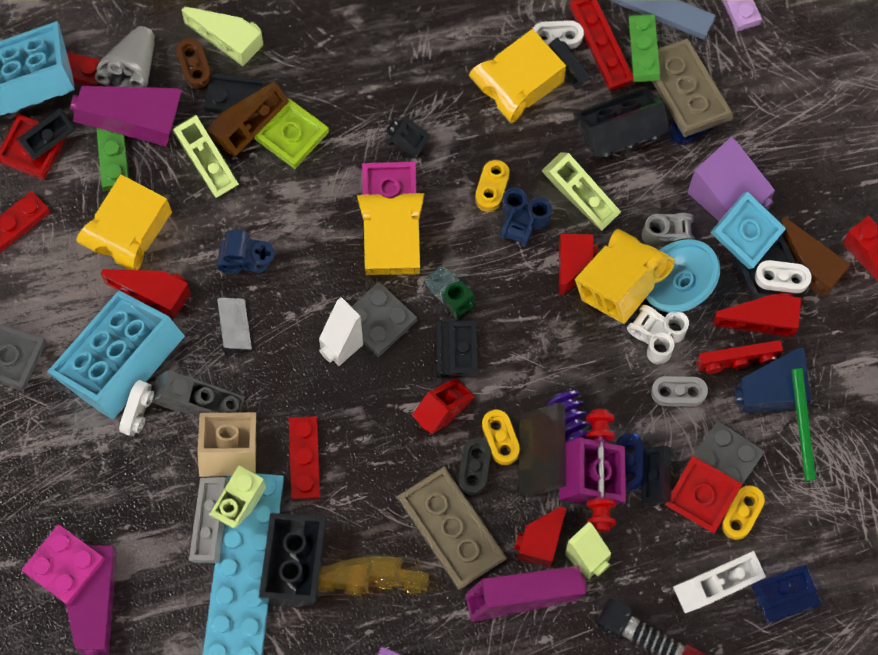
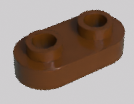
M184 39L177 45L176 53L186 83L193 88L205 87L210 82L211 72L203 48L196 39ZM188 53H194L191 57L186 56ZM198 74L202 75V77L199 79L194 78V76Z

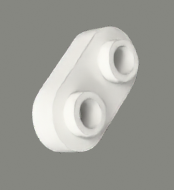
M575 21L540 22L533 27V30L540 37L546 36L548 40H543L547 45L558 37L561 41L566 42L570 49L578 47L583 40V28ZM571 35V36H573L574 38H573V39H567L566 36Z
M768 260L758 266L755 272V280L761 288L766 290L801 293L808 288L811 282V273L807 267L801 264ZM769 274L773 279L767 280L764 275ZM791 278H798L800 283H793Z
M141 380L134 384L120 422L119 430L121 433L132 437L143 429L145 424L143 416L146 407L151 404L154 397L151 384Z

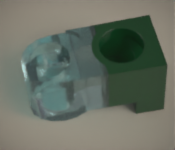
M440 266L425 279V284L432 294L441 300L457 321L476 306L474 293L444 266Z

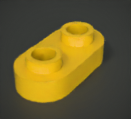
M492 160L483 168L475 195L476 205L482 211H495L502 203L509 180V168L504 162ZM495 169H497V170H499L501 173L498 174V175H495V174L492 173V171L495 170ZM486 193H492L493 197L486 198L484 195Z
M501 410L489 411L483 417L482 430L491 448V455L497 463L510 465L517 460L520 450L512 424L505 412ZM493 423L500 424L501 428L499 430H494L491 428V425ZM507 448L510 450V454L502 455L500 450Z
M745 486L739 490L722 521V530L728 538L740 540L745 538L750 532L764 505V495L760 489L754 486ZM744 499H751L753 506L745 505ZM731 523H739L741 529L734 530L731 527Z

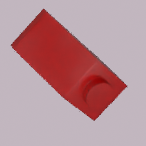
M867 216L848 231L842 244L878 282V225L870 216Z
M560 234L559 294L567 293L576 284L575 278L598 254V244H593V234Z
M454 378L429 391L412 416L423 429L433 434L450 423L475 398V395L458 379Z
M559 507L526 525L524 534L518 533L514 550L519 551L518 560L551 569L566 511L565 507Z

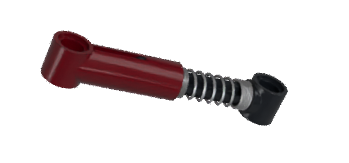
M609 598L595 622V626L607 635L618 639L624 636L630 641L636 640L637 645L643 644L644 649L647 647L651 649V653L655 651L658 655H707L689 644L686 646L681 643L676 644L674 639L669 640L666 635H660L659 631H653L652 627H646L645 623L640 624V620L636 619V617L634 618V612L628 606L615 599Z

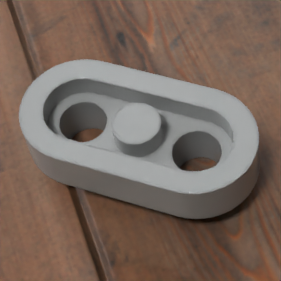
M663 376L654 382L651 389L653 400L661 406H698L704 402L708 393L706 383L698 377ZM665 389L670 395L662 396L660 391ZM688 391H696L697 396L691 397L688 394Z

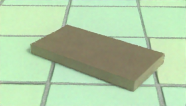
M688 38L658 49L660 81L652 82L684 137L733 120L732 111Z
M445 466L397 496V499L459 591L507 561V557Z

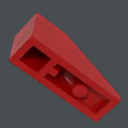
M103 269L100 273L106 285L122 291L173 320L191 294L188 281L177 273L171 275L165 271Z
M779 293L716 312L712 326L794 338L799 327L801 298L794 297L790 293Z

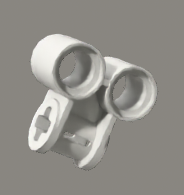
M642 305L639 309L640 314L633 323L627 326V330L632 336L648 344L647 357L652 363L657 365L665 364L671 357L674 343L681 342L684 339L689 326V320L682 312H670L664 317L652 307ZM669 324H678L682 330L674 331L669 327ZM663 345L667 351L664 353L658 352L654 346Z

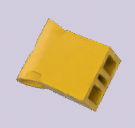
M531 29L495 56L494 60L485 61L473 68L469 76L483 93L496 101L497 109L510 123H514L526 107H530L565 82L566 65L542 38Z
M120 174L95 214V219L82 228L76 242L97 254L112 256L116 264L127 270H139L144 252L148 250L172 213L168 200Z
M424 193L401 194L394 198H387L379 194L357 195L364 221L366 276L420 274L419 218Z
M616 229L610 238L608 246H605L575 278L583 302L625 324L653 290L654 284L664 280L671 273L675 260L672 256L652 246L642 244L636 237Z

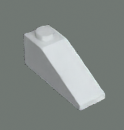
M342 297L337 300L319 338L321 348L319 351L328 362L334 361L338 366L363 346L361 316Z
M752 551L684 581L673 588L684 612L688 613L753 584L766 576L755 552Z

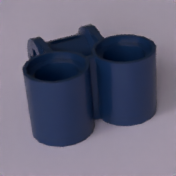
M514 187L506 190L503 195L502 212L507 219L502 228L500 238L512 239L520 242L521 246L526 247L533 228L540 230L549 225L552 213L550 201L544 197H536L529 203L527 202L526 193L522 189ZM511 201H517L521 205L513 207L510 206L508 203ZM540 210L543 211L545 215L537 216L533 212Z
M229 230L226 232L225 240L220 242L217 269L231 274L239 273L241 270L261 273L268 268L269 263L274 259L275 250L268 242L250 239V235L245 231Z

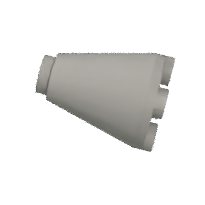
M143 26L132 30L101 59L97 66L95 79L107 87H147L155 44L154 33Z

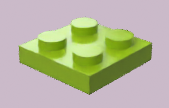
M287 98L289 102L254 139L293 169H296L329 133V128L291 99Z

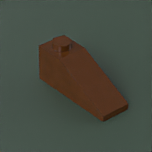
M272 82L223 111L205 130L219 149L236 156L279 113L289 100L278 84Z
M783 217L780 223L786 229L780 236L783 235L796 263L804 265L809 269L811 273L809 289L826 298L844 277L850 264L786 217Z

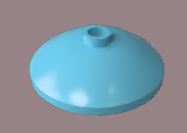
M692 239L675 241L661 248L660 251L674 258L675 265L671 273L664 280L654 284L653 290L646 297L647 301L656 309L668 313L687 311L701 304L713 292L719 280L720 263L715 252L704 242Z

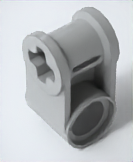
M689 213L652 214L645 222L641 235L642 239L647 245L654 247L666 246L679 240H695L691 229L693 215ZM656 227L661 233H654L650 228Z

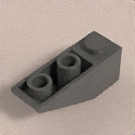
M168 370L157 377L154 397L151 403L174 411L200 416V413H241L245 396Z

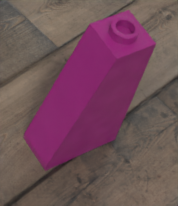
M81 86L79 96L73 95L70 110L74 111V122L167 147L182 90L177 88Z
M88 545L103 556L105 561L69 606L66 605L74 646L79 654L109 655L117 552L113 546Z
M579 566L482 579L465 594L471 622H477L577 601L586 594V580L584 575L581 574Z

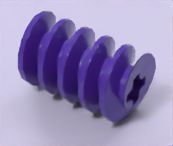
M578 390L558 394L547 405L548 410L552 412L551 420L556 422L554 430L559 432L557 440L562 444L579 437L586 439V434L588 433L584 432L583 429L587 428L590 423L580 421L587 413L586 411H577L583 405V401H574V398L580 395Z

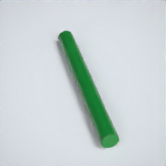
M803 368L791 369L804 478L805 481L816 480Z

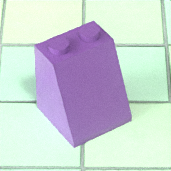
M730 137L694 171L688 194L720 221L739 197L747 191L768 210L773 204L771 199L775 190L737 141Z

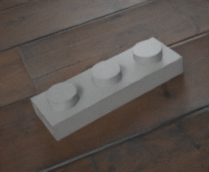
M226 477L200 478L189 561L193 563L220 562L225 524L209 514L230 481Z

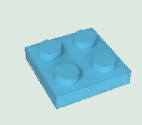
M747 191L739 197L710 233L748 269H752L786 228Z

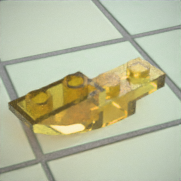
M370 556L353 558L321 568L318 590L333 592L335 588L345 590V593L348 595L362 596V593L369 594L370 584L375 583V586L381 589H392V586L404 587L406 592L418 594L421 593V590L427 591L429 573L402 569V558Z

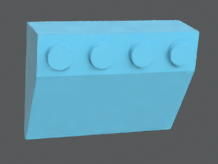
M57 21L0 41V116L6 113H14L32 104H40L44 100L55 96H62L74 90L73 74Z
M118 290L47 372L96 410L114 420L126 406L134 384L138 380L146 382L185 336L170 317Z

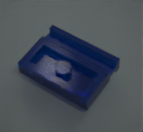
M806 565L751 585L767 624L819 607L822 604Z

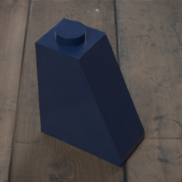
M798 348L741 378L737 388H734V401L736 405H740V413L796 410L791 369L803 368L808 407L811 402V393L804 348Z

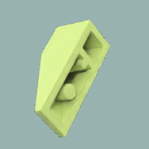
M190 7L182 9L185 24L242 66L263 46L262 31L253 22L248 23L240 17Z
M197 115L192 116L172 129L215 198L238 185V182Z
M559 153L542 170L555 187L600 230H603L621 213L569 153Z

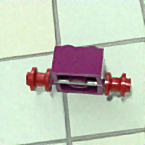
M594 409L592 414L586 416V422L592 424V431L586 434V439L579 437L559 445V500L584 504L592 509L593 517L588 519L587 523L590 522L597 532H609L610 527L616 526V520L610 517V510L615 508L617 504L626 502L625 447L606 443L615 439V433L609 431V424L615 421V416L606 409Z

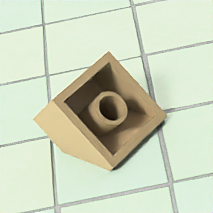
M256 412L200 413L198 436L199 477L233 476L238 466L256 474Z

